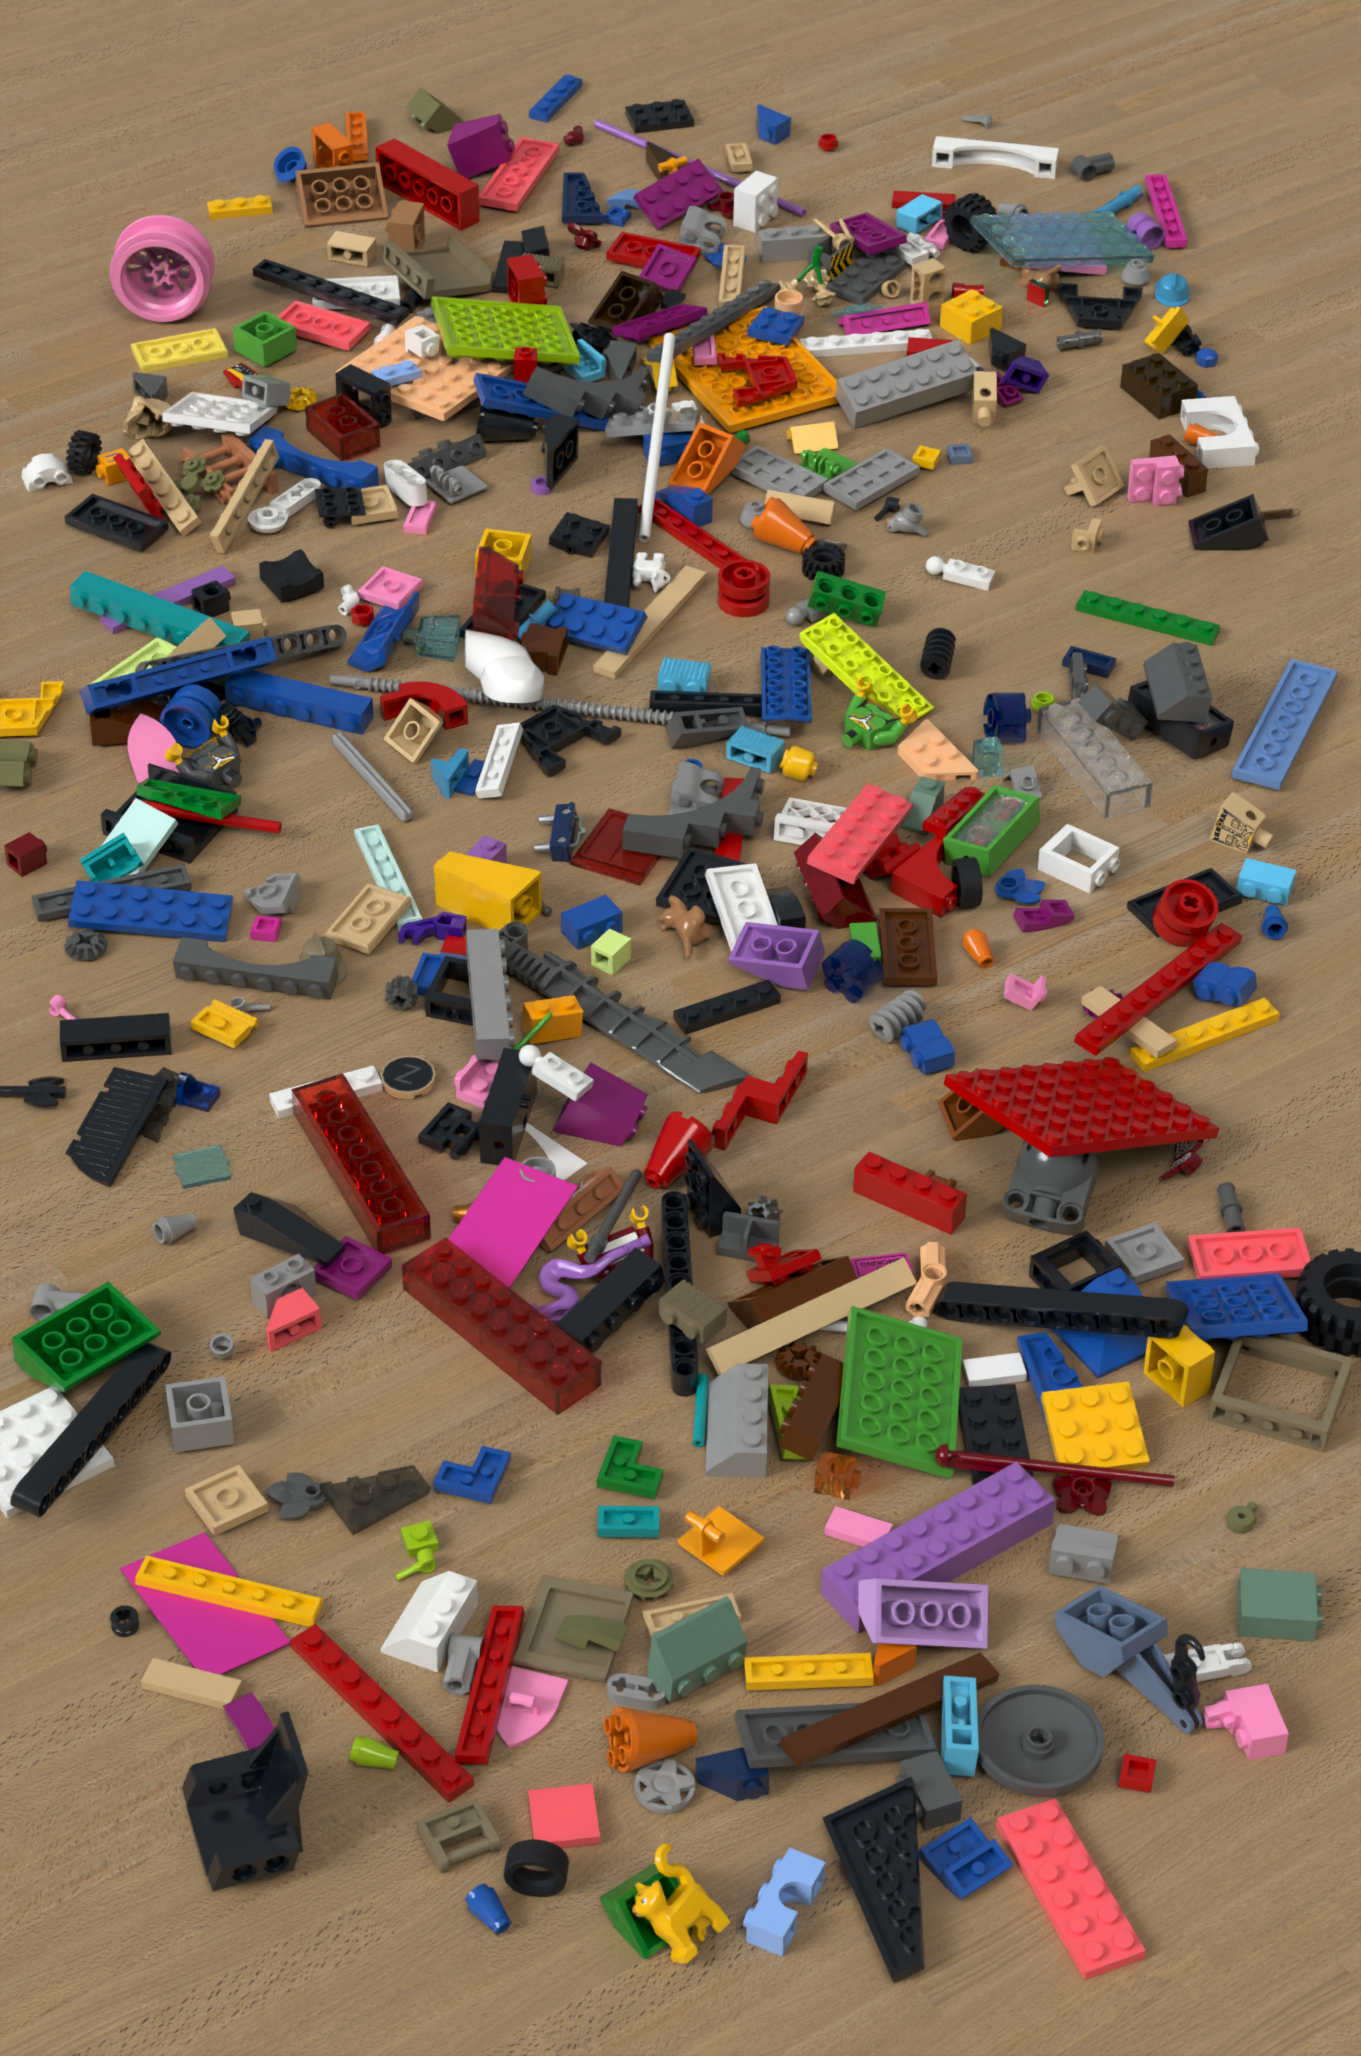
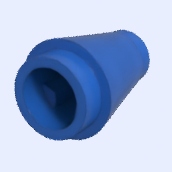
M1269 905L1265 909L1262 931L1270 939H1280L1287 932L1288 923L1277 905Z
M483 1883L469 1892L465 1898L468 1904L467 1909L488 1928L493 1930L496 1935L503 1933L510 1927L512 1921L508 1918V1914L493 1887L489 1888L486 1883Z

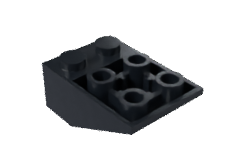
M691 1139L688 1140V1153H685L687 1173L684 1175L687 1193L684 1195L687 1198V1208L694 1212L699 1228H704L708 1237L712 1238L722 1234L724 1212L741 1214V1207L719 1172Z

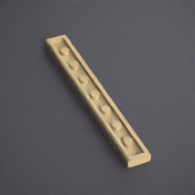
M686 565L644 610L647 619L627 655L606 651L593 665V672L615 679L707 579V572Z
M905 1257L722 1341L706 1349L718 1376H720L738 1363L751 1362L847 1317L852 1306L864 1309L915 1285L917 1282Z

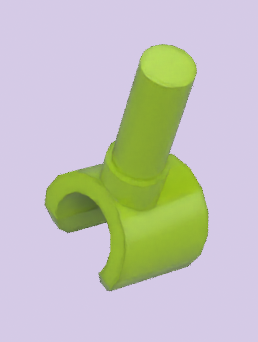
M429 1548L420 1550L417 1553V1563L395 1574L397 1581L415 1572H433L436 1568V1562L432 1550Z

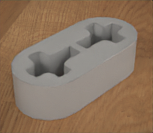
M618 1673L611 1676L607 1681V1697L616 1705L644 1710H658L666 1703L665 1693L663 1691L660 1693V1688L657 1686L656 1689L653 1686L654 1682L648 1677ZM620 1686L626 1687L623 1689V1692L617 1691ZM651 1692H657L654 1697H648Z

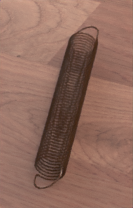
M1277 509L1280 510L1278 512L1276 510H1268L1270 511L1269 513L1262 511L1263 516L1268 517L1264 518V520L1296 516L1292 509L1284 511L1285 509Z

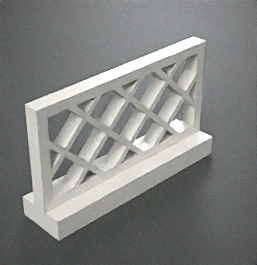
M789 797L781 814L777 813L775 817L773 840L802 845L814 833L824 837L835 824V822L829 823L828 821H837L847 808Z

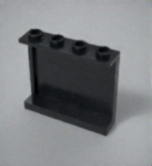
M151 763L147 765L149 779L237 794L236 791ZM136 790L116 812L105 809L100 814L103 834L109 836L132 804L133 799L150 800L138 796ZM236 808L230 814H236L238 812V808ZM173 818L178 822V825L158 853L191 864L224 826Z

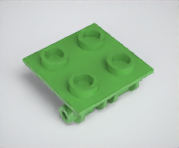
M824 447L817 453L810 449L803 450L800 455L802 463L799 465L827 478L829 481L858 463Z

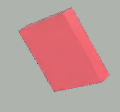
M593 1784L528 1790L533 1839L548 1841L561 1848L600 1844V1831Z

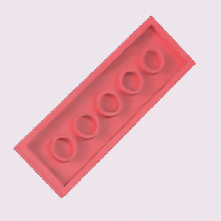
M520 137L515 144V151H513L511 160L500 165L479 194V205H484L488 208L505 209L510 212L518 211L559 153L560 144Z
M867 783L809 854L807 864L854 884L909 815L913 803L901 796H895L878 786Z
M1056 1798L996 1819V1827L1084 1980L1145 1959L1146 1950Z

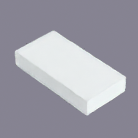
M1020 1353L962 1360V1369L968 1387L1026 1381L1027 1373Z

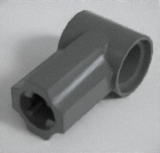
M1109 152L1088 158L1083 155L1076 156L1070 166L1071 170L1083 181H1090L1095 175L1115 169L1113 155Z

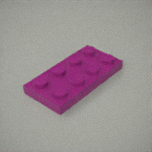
M698 158L637 192L633 199L657 231L685 216L689 206L701 207L717 198L723 190Z
M868 212L843 219L850 235L855 239L853 245L869 255H877L883 250L896 249L901 244L907 243L906 234ZM839 221L830 223V230L835 234H845Z
M678 304L613 326V335L621 336L623 339L634 338L637 342L649 339L648 336L663 335L668 329L677 330L683 328V324L697 322L702 316L708 315L707 307Z

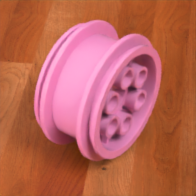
M152 215L141 218L131 223L117 240L110 264L112 288L117 298L127 309L144 319L156 322H171L184 319L195 313L208 296L214 272L213 252L204 235L187 221L168 215ZM141 251L146 252L147 255H143V254H141L140 252H141ZM130 265H141L140 267L132 269L130 267ZM178 280H181L187 286L182 287ZM154 283L155 286H158V289L151 287Z

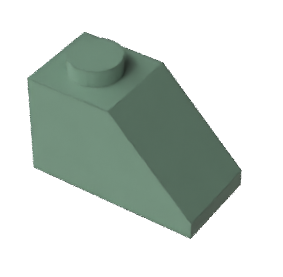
M923 776L920 777L910 796L909 802L913 803L911 812L902 823L903 830L926 836L928 831L922 830L923 822L944 804L945 782Z

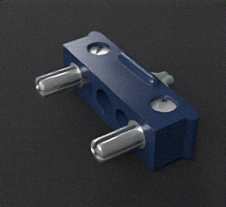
M574 802L556 804L554 815L539 816L540 824H553L550 843L535 844L534 850L536 853L551 852L552 861L570 862L572 860L573 847L579 844L580 836L586 834V828L582 827V817L577 816ZM579 820L578 829L580 830V832L577 833L576 842L574 843L577 821Z

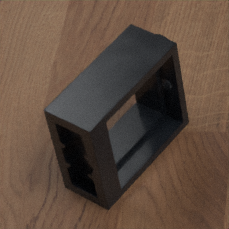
M352 364L335 373L337 412L375 431L392 422L390 383ZM358 390L371 396V408L359 403Z
M445 956L425 995L426 1017L473 1026L471 998L442 993L448 979L469 983L467 960Z
M1085 1230L1032 1255L1029 1277L1043 1289L1082 1291L1096 1278L1119 1267L1121 1268V1264L1115 1256H1112L1102 1246L1098 1239H1095ZM1083 1257L1097 1273L1071 1284L1058 1269Z

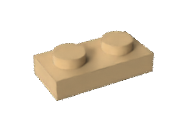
M746 143L726 144L725 151L731 171L737 173L752 171L753 163Z

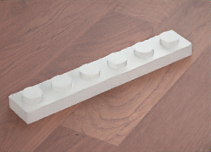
M916 329L912 331L896 330L885 333L873 332L872 334L854 333L845 336L808 337L800 339V342L814 357L906 351L909 337L932 339L929 329Z

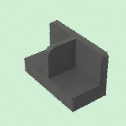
M725 1211L722 1234L717 1245V1255L756 1262L755 1258L748 1256V1249L761 1243L779 1246L780 1222Z

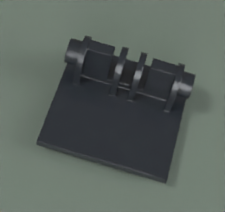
M570 322L571 327L574 329L572 336L576 345L577 340L583 339L599 352L600 348L607 349L611 340L618 341L603 326H597L596 328L583 322L579 324Z
M348 486L345 488L325 487L314 489L319 517H323V523L326 527L334 528L337 524V517L366 515L361 487Z

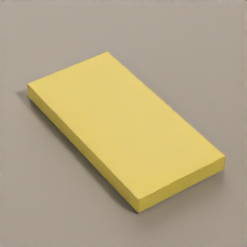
M216 328L131 344V351L142 373L228 358V350Z

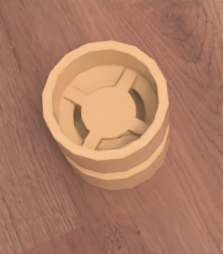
M787 289L775 294L776 310L793 312L802 316L803 296L800 292Z

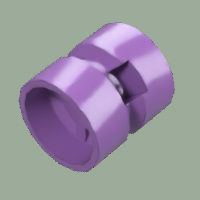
M1146 212L1134 214L1127 223V233L1145 250L1156 249L1165 238L1164 229Z

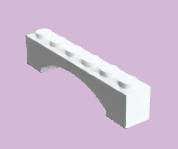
M936 136L933 146L932 167L952 169L954 166L965 164H995L1018 168L1034 174V177L1055 179L1059 148Z

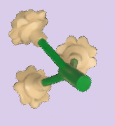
M814 246L811 264L797 278H794L791 282L779 281L781 286L779 291L787 289L798 291L797 287L804 278L809 289L814 288V290L818 291L811 298L812 301H816L818 306H826L833 303V297L836 296V293L826 288L830 277L827 275L826 269L820 270L822 246Z

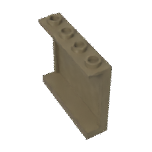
M449 234L448 245L445 247L404 251L393 240L385 241L382 261L424 299H431L432 296L448 297L492 291V284L495 279L494 271L453 234Z

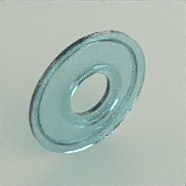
M886 303L844 306L842 309L831 310L830 313L841 315L883 308Z

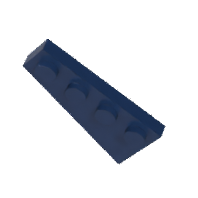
M564 172L562 223L604 224L603 212H600V206L595 201V195L591 192V186L585 173Z

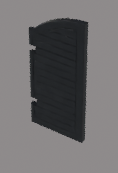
M113 1067L104 1083V1087L109 1088L108 1091L99 1092L76 1133L82 1136L80 1141L73 1139L65 1152L66 1155L71 1157L82 1173L102 1185L112 1186L167 1087L168 1079Z

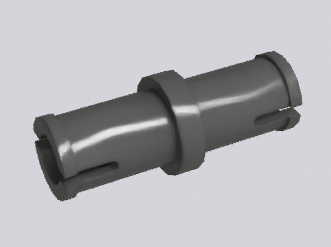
M1100 329L1087 332L1076 331L1075 334L1058 336L1056 341L1061 344H1057V347L1061 351L1074 347L1080 349L1084 348V345L1102 343L1103 337H1099V335H1102Z
M1230 1182L1220 1184L1217 1187L1221 1202L1219 1210L1221 1216L1225 1218L1227 1233L1245 1231L1241 1217L1243 1209L1241 1203L1237 1200L1234 1184Z

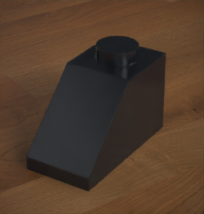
M993 327L990 329L988 349L991 365L1007 372L1014 360L1022 355L1025 356L1026 344Z

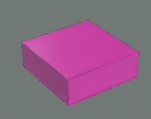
M256 916L250 931L251 940L277 942L282 928V918Z

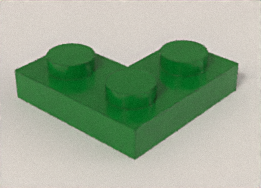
M613 1435L597 1477V1487L656 1499L663 1480V1469L637 1464L643 1450V1441Z

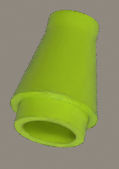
M366 1734L364 1737L356 1735L349 1761L356 1762V1766L394 1770L399 1751L389 1748Z

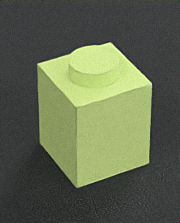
M608 929L591 945V966L612 976L631 959V938L614 930Z

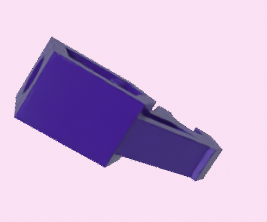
M442 912L436 917L411 923L408 922L400 929L398 934L399 943H405V940L409 937L413 938L414 945H419L427 936L435 935L438 940H445L447 935L465 937L467 916Z

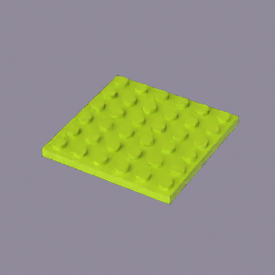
M432 296V310L446 353L451 357L462 358L463 356H472V358L478 360L485 359L486 357L494 358L498 361H506L507 359H514L515 347L527 346L538 348V362L541 364L555 362L564 366H571L580 362L579 351L561 306Z

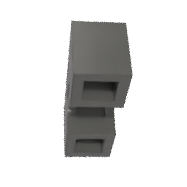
M1096 684L1078 702L1095 722L1130 740L1141 734L1143 728L1148 724V721L1132 703L1120 697L1116 700L1107 690Z

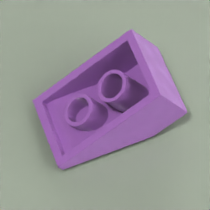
M745 922L728 958V962L763 979H769L770 982L781 987L808 990L823 959L825 949L819 930Z

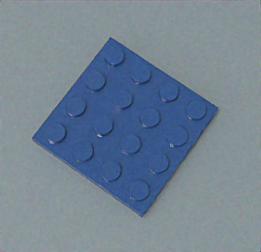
M1279 1273L1166 1282L1167 1296L1184 1302L1189 1309L1184 1325L1188 1326L1190 1331L1203 1342H1207L1211 1338L1234 1340L1240 1338V1336L1266 1337L1269 1334L1275 1333L1295 1335L1298 1332L1307 1331L1308 1320Z

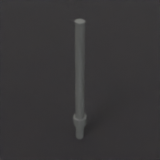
M634 1169L631 1172L598 1233L594 1234L588 1243L589 1249L584 1256L587 1263H594L597 1256L604 1252L608 1244L607 1238L642 1177L640 1170Z

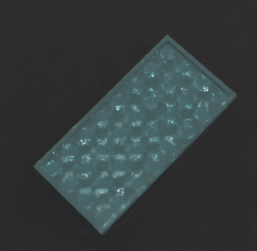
M1071 211L1069 213L1052 212L1047 214L1035 212L1034 214L1000 213L999 215L984 213L982 215H972L970 221L975 229L1012 267L1056 266L1058 264L1061 266L1127 264L1133 259H1140L1144 263H1152L1155 257L1148 247L1137 240V236L1130 233L1126 229V225L1111 211H1087L1086 213Z

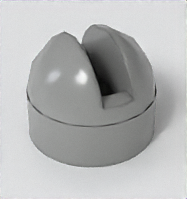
M218 1334L211 1339L210 1349L217 1359L226 1360L234 1352V1343L229 1335Z

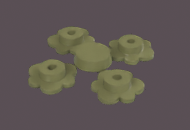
M197 456L184 462L182 473L185 477L181 480L180 484L178 480H173L180 491L187 494L185 498L195 512L201 507L199 503L201 498L195 496L193 492L199 488L200 484L206 492L218 491L226 480L222 470H216L207 473L206 477L200 482L197 476L199 473L204 472V466L207 461L205 458H198Z

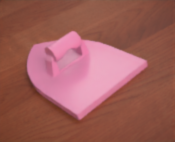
M140 714L133 723L127 745L129 760L138 784L149 778L147 766L149 763L180 773L175 767L177 765L175 762H169L165 759L166 750L168 748L171 749L173 743H176L174 737L161 723L143 714Z
M512 1666L496 1730L508 1749L531 1740L550 1724L568 1685L567 1679Z

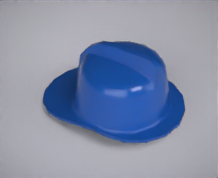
M295 146L288 147L282 150L275 158L274 170L280 182L296 181V171L307 170V163L300 148Z

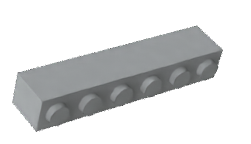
M498 929L466 930V956L476 1060L500 1059L504 1048L510 1049V1047H515L514 1031H509V1029L513 1028L512 1012H507V1010H511L510 994H505V992H509L508 975L503 976V974L507 973L506 957H501L505 955L504 939H499Z

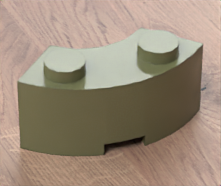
M0 740V786L25 787L27 784H31L32 764L37 763L38 751L30 741Z

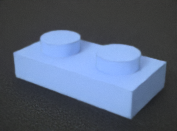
M412 360L401 361L390 366H382L371 371L372 375L390 383V387L422 378L421 369Z

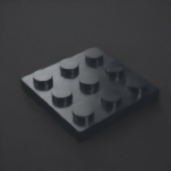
M689 846L656 897V905L669 908L671 905L668 899L670 896H675L685 904L687 911L691 910L693 906H698L704 912L705 921L722 926L705 877L706 870L745 865L746 863Z

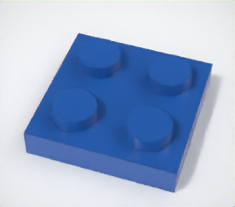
M763 307L749 326L747 336L788 346L804 325V316L793 312L779 311L771 307Z

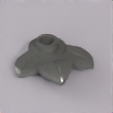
M298 1472L288 1473L287 1481L273 1484L266 1492L267 1496L283 1503L279 1512V1519L282 1520L305 1517L309 1511L320 1510L328 1499L327 1489L322 1484L314 1483L308 1475Z

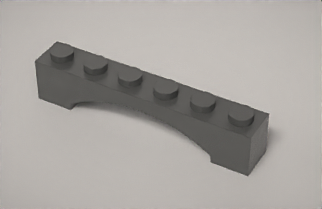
M181 937L173 960L176 978L186 981L193 980L210 984L230 985L237 988L244 987L261 991L280 992L288 995L310 996L316 999L332 998L339 975L337 960L332 957L310 955L309 959L290 964H251L217 953L208 947L207 940Z

